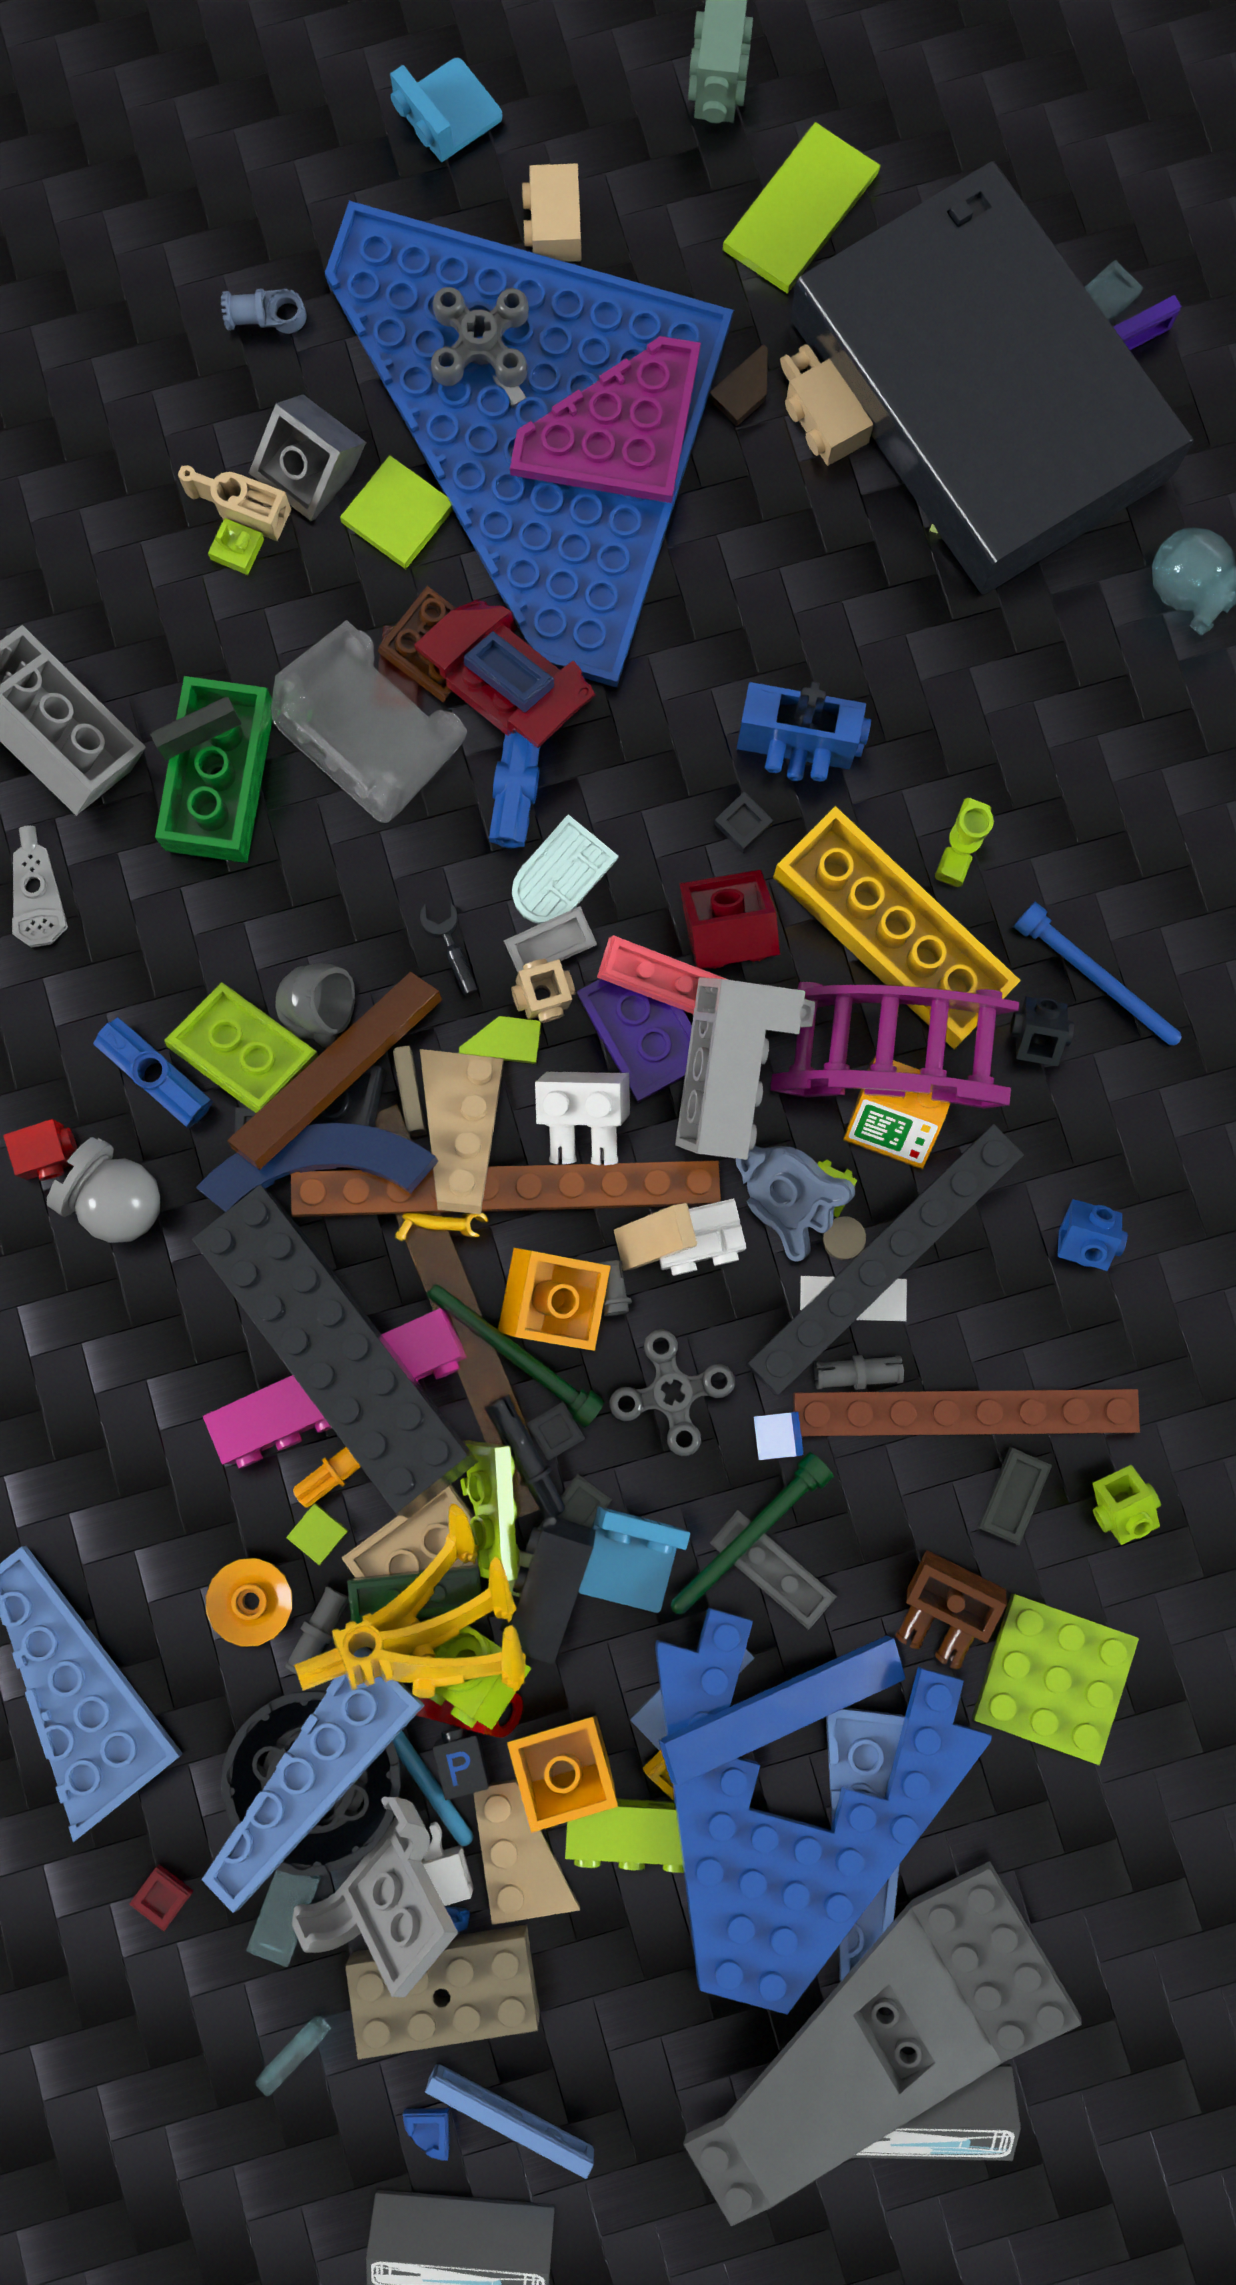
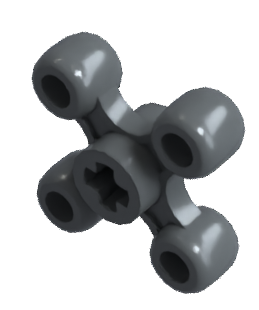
M444 287L438 290L433 299L434 315L442 325L455 328L459 333V337L453 346L442 347L433 354L431 368L435 380L443 386H454L462 379L466 366L473 362L480 365L492 364L497 379L506 387L512 388L521 385L526 379L528 372L526 358L519 350L506 347L501 338L507 329L520 327L528 319L529 304L525 294L519 289H506L498 296L494 309L491 312L480 309L469 311L465 305L463 295L456 288Z
M657 1329L652 1331L644 1342L645 1354L656 1368L654 1382L645 1389H634L631 1387L617 1389L610 1398V1410L617 1419L622 1421H632L648 1409L662 1411L669 1421L667 1444L670 1450L679 1456H690L699 1449L701 1444V1434L689 1417L691 1403L700 1396H711L714 1398L728 1396L734 1390L736 1384L735 1375L728 1366L723 1364L711 1365L702 1374L697 1376L683 1374L676 1365L675 1356L678 1350L676 1337L670 1331ZM662 1338L668 1342L669 1349L667 1353L657 1354L654 1351L653 1342L656 1339ZM714 1373H721L725 1376L726 1384L722 1389H715L711 1385V1377ZM673 1380L681 1384L679 1391L684 1397L680 1403L674 1400L672 1405H669L663 1401L666 1394L660 1389L665 1382L671 1385ZM630 1396L633 1398L635 1406L631 1412L625 1413L619 1409L618 1401L621 1397ZM681 1431H688L692 1436V1442L687 1447H680L676 1442V1436Z

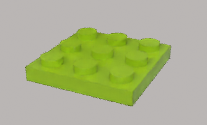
M1011 1593L972 1719L1100 1765L1139 1638Z

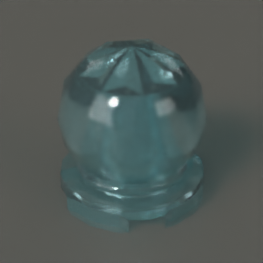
M1192 527L1175 532L1161 544L1152 564L1153 586L1164 603L1176 610L1194 611L1193 616L1195 617L1191 621L1190 626L1203 636L1214 627L1212 622L1222 610L1228 613L1236 604V566L1233 550L1222 536L1207 529Z

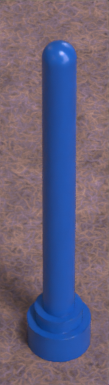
M1036 901L1031 904L1014 924L1013 927L1025 937L1030 935L1034 939L1037 937L1041 938L1167 1044L1176 1045L1180 1042L1181 1033L1050 925L1049 923L1052 920L1046 916L1048 911Z

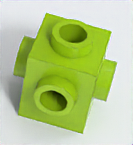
M1132 1465L1092 1483L1098 1507L1093 1509L1095 1518L1101 1529L1105 1533L1111 1530L1121 1545L1135 1538H1142L1152 1530L1160 1527L1156 1510L1161 1507L1158 1495L1150 1483H1144Z

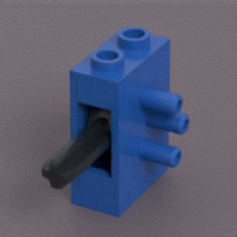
M749 682L737 749L767 754L765 769L771 773H779L782 770L784 758H789L787 777L793 781L803 779L806 762L813 763L811 778L815 781H824L827 779L829 766L850 770L854 756L862 757L864 744H867L871 719L864 718L866 703L829 697L825 691L819 690L820 683L811 682L810 688H802L801 691Z

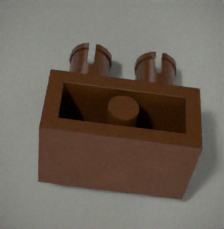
M926 1550L908 1586L906 1603L911 1605L895 1636L906 1645L914 1630L910 1638L912 1641L910 1647L920 1649L934 1618L951 1625L935 1657L945 1665L950 1657L952 1661L950 1667L960 1669L974 1638L988 1643L1007 1605L1006 1589Z

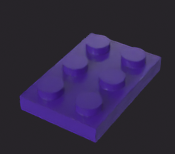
M602 979L576 992L577 997L620 1073H629L630 1091L637 1103L685 1078L692 1025L683 1010Z

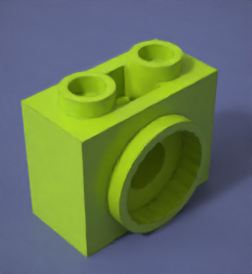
M469 1625L459 1630V1635L433 1649L436 1655L435 1658H467L502 1652L500 1646ZM525 1664V1678H526L527 1674L529 1673V1671L531 1670V1667H529V1666L526 1665V1664ZM502 1674L466 1679L463 1684L435 1687V1695L430 1699L440 1706L443 1705L445 1700L449 1701L454 1705L451 1714L471 1728L478 1721L486 1727L493 1729L516 1692H513V1688L502 1683Z

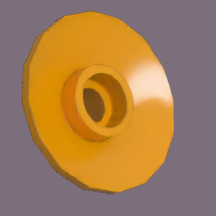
M258 1558L239 1559L224 1566L211 1580L206 1594V1614L213 1630L225 1641L241 1647L259 1646L274 1639L287 1625L293 1609L292 1589L286 1576L274 1564ZM248 1593H255L258 1596L259 1605L256 1609H250L246 1606L245 1596Z

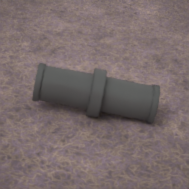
M853 1355L851 1360L815 1361L814 1380H818L815 1382V1386L817 1389L854 1386L856 1390L865 1389L868 1384L903 1383L904 1367L903 1364H899L902 1363V1358L900 1355H897L895 1357L864 1359L862 1355Z
M326 1586L325 1592L310 1621H304L301 1630L304 1632L288 1662L284 1665L285 1668L297 1674L294 1667L295 1664L320 1655L326 1644L331 1645L334 1640L332 1630L336 1627L349 1603V1597Z

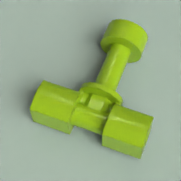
M971 798L964 799L954 827L949 834V841L952 847L945 848L935 873L937 880L955 887L963 885L973 859L971 854L980 848L983 839L987 837L993 827L994 818L989 805Z

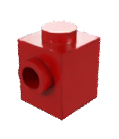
M54 1119L3 1135L15 1176L25 1180L39 1177L40 1181H45L65 1174L63 1168L72 1166L67 1161L71 1157L72 1152L77 1150L74 1135L69 1127L64 1128L63 1124Z

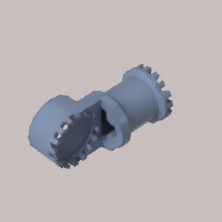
M284 288V290L264 291V289H257L255 294L231 295L229 291H223L221 296V306L226 308L222 309V313H226V315H223V320L227 330H233L235 325L259 324L261 328L275 327L282 333L290 334L300 330L306 322L307 314L302 299L293 290L288 291V289ZM290 303L298 307L296 315L289 320H282L276 316L277 310L283 304Z

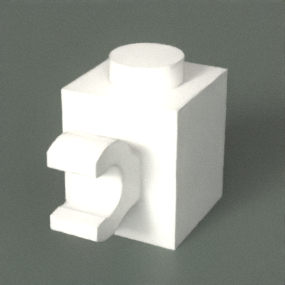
M433 1822L430 1825L432 1841L421 1862L444 1906L470 1899L474 1887L463 1847L459 1845L443 1850L441 1828L437 1822Z

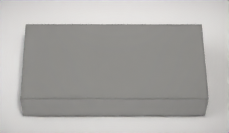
M580 906L503 940L517 972L523 970L522 966L539 959H547V962L558 959L562 961L597 945Z

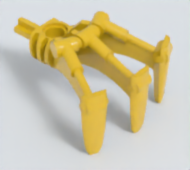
M454 1503L449 1506V1534L445 1538L444 1547L428 1567L401 1594L371 1615L369 1613L362 1616L363 1621L356 1624L355 1621L346 1623V1629L341 1631L338 1629L332 1630L336 1649L294 1665L303 1691L345 1674L352 1691L358 1689L357 1685L364 1683L366 1686L375 1684V1678L382 1677L385 1682L394 1680L400 1683H413L412 1694L419 1698L433 1697L435 1695V1687L463 1684L466 1679L502 1674L503 1684L513 1688V1692L519 1690L525 1679L526 1655L522 1653L516 1628L512 1625L504 1629L502 1652L467 1658H435L436 1655L433 1650L459 1635V1630L491 1611H494L496 1618L507 1619L508 1623L511 1621L517 1607L512 1598L506 1571L502 1562L497 1557L491 1561L489 1567V1588L467 1603L430 1620L420 1623L416 1618L417 1614L435 1593V1586L457 1559L461 1560L464 1564L468 1562L476 1563L479 1547L474 1542L467 1515L459 1506ZM362 1647L374 1649L367 1657L359 1658L353 1655Z

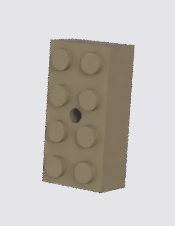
M527 1924L455 1936L405 1998L391 1996L370 1950L352 1952L346 1964L358 2059L538 2031L540 2014ZM445 1989L449 1992L450 1997H441L435 1991Z

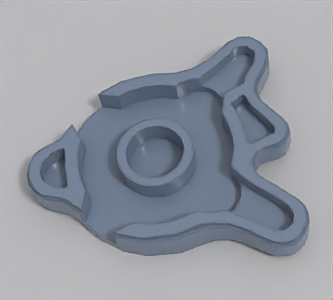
M754 1146L752 1150H749L747 1160L736 1158V1165L742 1174L743 1184L747 1182L750 1196L747 1204L763 1223L778 1233L785 1253L792 1261L803 1260L811 1251L808 1227L820 1233L827 1232L833 1226L834 1207L847 1204L855 1196V1187L850 1181L834 1178L826 1174L811 1157L793 1147L761 1148Z

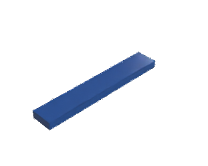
M886 1635L659 1739L658 1741L671 1782L679 1786L905 1680L906 1677L894 1638Z

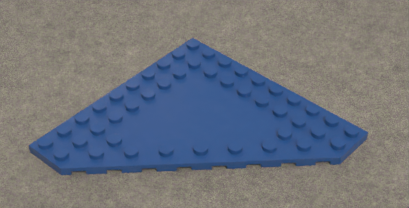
M349 201L325 270L330 288L441 489L452 504V509L505 605L512 611L513 619L526 643L560 670L574 660L582 670L584 678L617 687L730 329L734 310ZM444 287H453L459 290L464 297L465 305L469 311L480 309L491 312L496 306L498 296L502 291L509 288L519 289L527 297L529 304L528 319L520 327L507 329L501 338L506 347L522 352L527 362L528 372L526 379L519 385L526 399L519 402L516 409L511 408L508 394L502 387L497 386L493 376L496 377V372L490 363L483 365L473 362L469 363L464 369L462 379L454 386H443L433 377L431 368L433 354L442 347L453 346L459 337V333L455 328L442 325L434 315L433 299L438 290ZM660 336L701 343L672 503L510 475V464L517 429L530 421L534 423L552 411L554 405L577 390L582 392L597 382L600 375L627 358L629 361L647 349V344Z

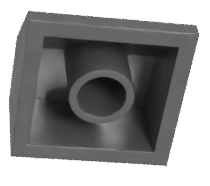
M300 395L275 404L249 474L261 483L285 491L289 504L312 521L318 517L352 477L366 442L305 395Z

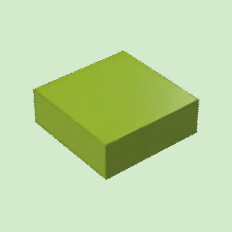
M314 1503L286 1538L318 1565H321L349 1530L321 1506Z

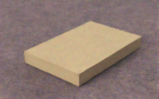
M451 1484L410 1518L398 1515L343 1556L342 1560L355 1578L424 1571L445 1545V1538L449 1534V1506L452 1503L459 1506L467 1515L469 1524L474 1514ZM477 1557L475 1564L472 1562L464 1564L461 1560L457 1559L450 1568L478 1565Z

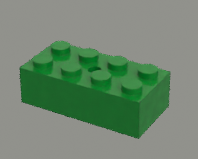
M184 676L176 720L224 697H228L242 724L169 759L155 838L164 850L168 852L248 863L275 708L274 701L265 687Z

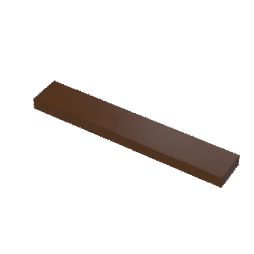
M409 972L227 1140L231 1148L260 1170L442 1001L439 991L412 972Z

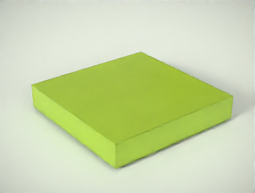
M389 456L340 516V519L349 529L404 569H407L453 509L446 495L392 456Z

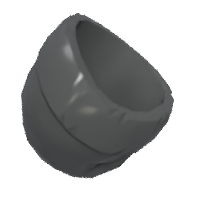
M315 963L295 968L283 978L276 992L275 1007L279 1020L288 1031L298 1038L314 1039L320 1047L328 1048L337 1040L338 1034L343 1032L350 1023L355 1004L353 978L345 969L328 963Z

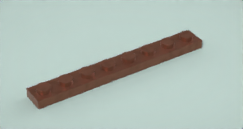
M1138 1389L793 1393V1412L799 1413L801 1436L1140 1433Z

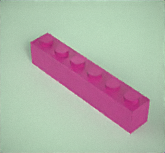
M442 1308L382 1334L417 1382L433 1373L436 1379L454 1373L460 1369L457 1362L467 1358L451 1318ZM293 1375L203 1416L221 1463H237L239 1469L263 1459L261 1451L274 1445L280 1451L301 1442L300 1434L315 1427L317 1433L332 1428Z

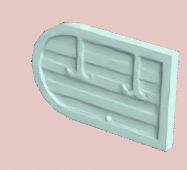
M567 815L528 861L522 865L514 878L512 896L515 907L524 918L537 924L544 923L575 909L616 862L619 856L570 815Z

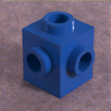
M1072 1199L1059 1229L1058 1257L1077 1262L1082 1266L1108 1271L1114 1256L1120 1257L1127 1243L1128 1233L1122 1231V1213L1113 1211L1103 1205H1092Z

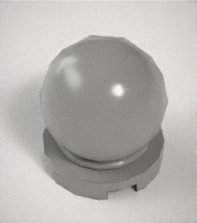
M91 1137L68 1159L67 1162L74 1167L67 1175L63 1184L56 1179L53 1182L47 1196V1206L63 1217L71 1215L76 1211L79 1223L95 1238L110 1243L131 1242L147 1233L160 1213V1194L157 1181L138 1163L126 1158L112 1159L114 1148L106 1141Z

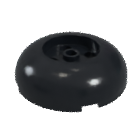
M308 1690L279 1697L250 1716L236 1733L225 1756L221 1775L222 1803L225 1804L227 1815L233 1826L232 1831L243 1821L248 1808L258 1793L264 1789L276 1771L277 1764L285 1752L289 1751L301 1733L302 1726L310 1714L314 1713L327 1691ZM393 1741L334 1804V1814L327 1818L323 1817L275 1870L298 1876L325 1875L356 1863L379 1843L394 1817L393 1810L385 1809L381 1799L383 1797H400L401 1770Z

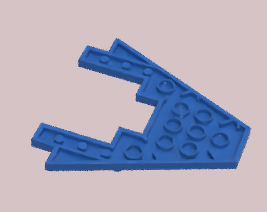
M708 1608L697 1651L659 1640L656 1641L655 1650L666 1736L730 1707L753 1623L751 1619ZM921 1667L917 1668L885 1797L842 1786L831 1830L750 1808L760 1769V1764L755 1761L738 1757L679 1786L673 1784L696 1972L700 1991L784 2014L789 2013L990 1744L992 1735L953 1723L964 1683L962 1679Z

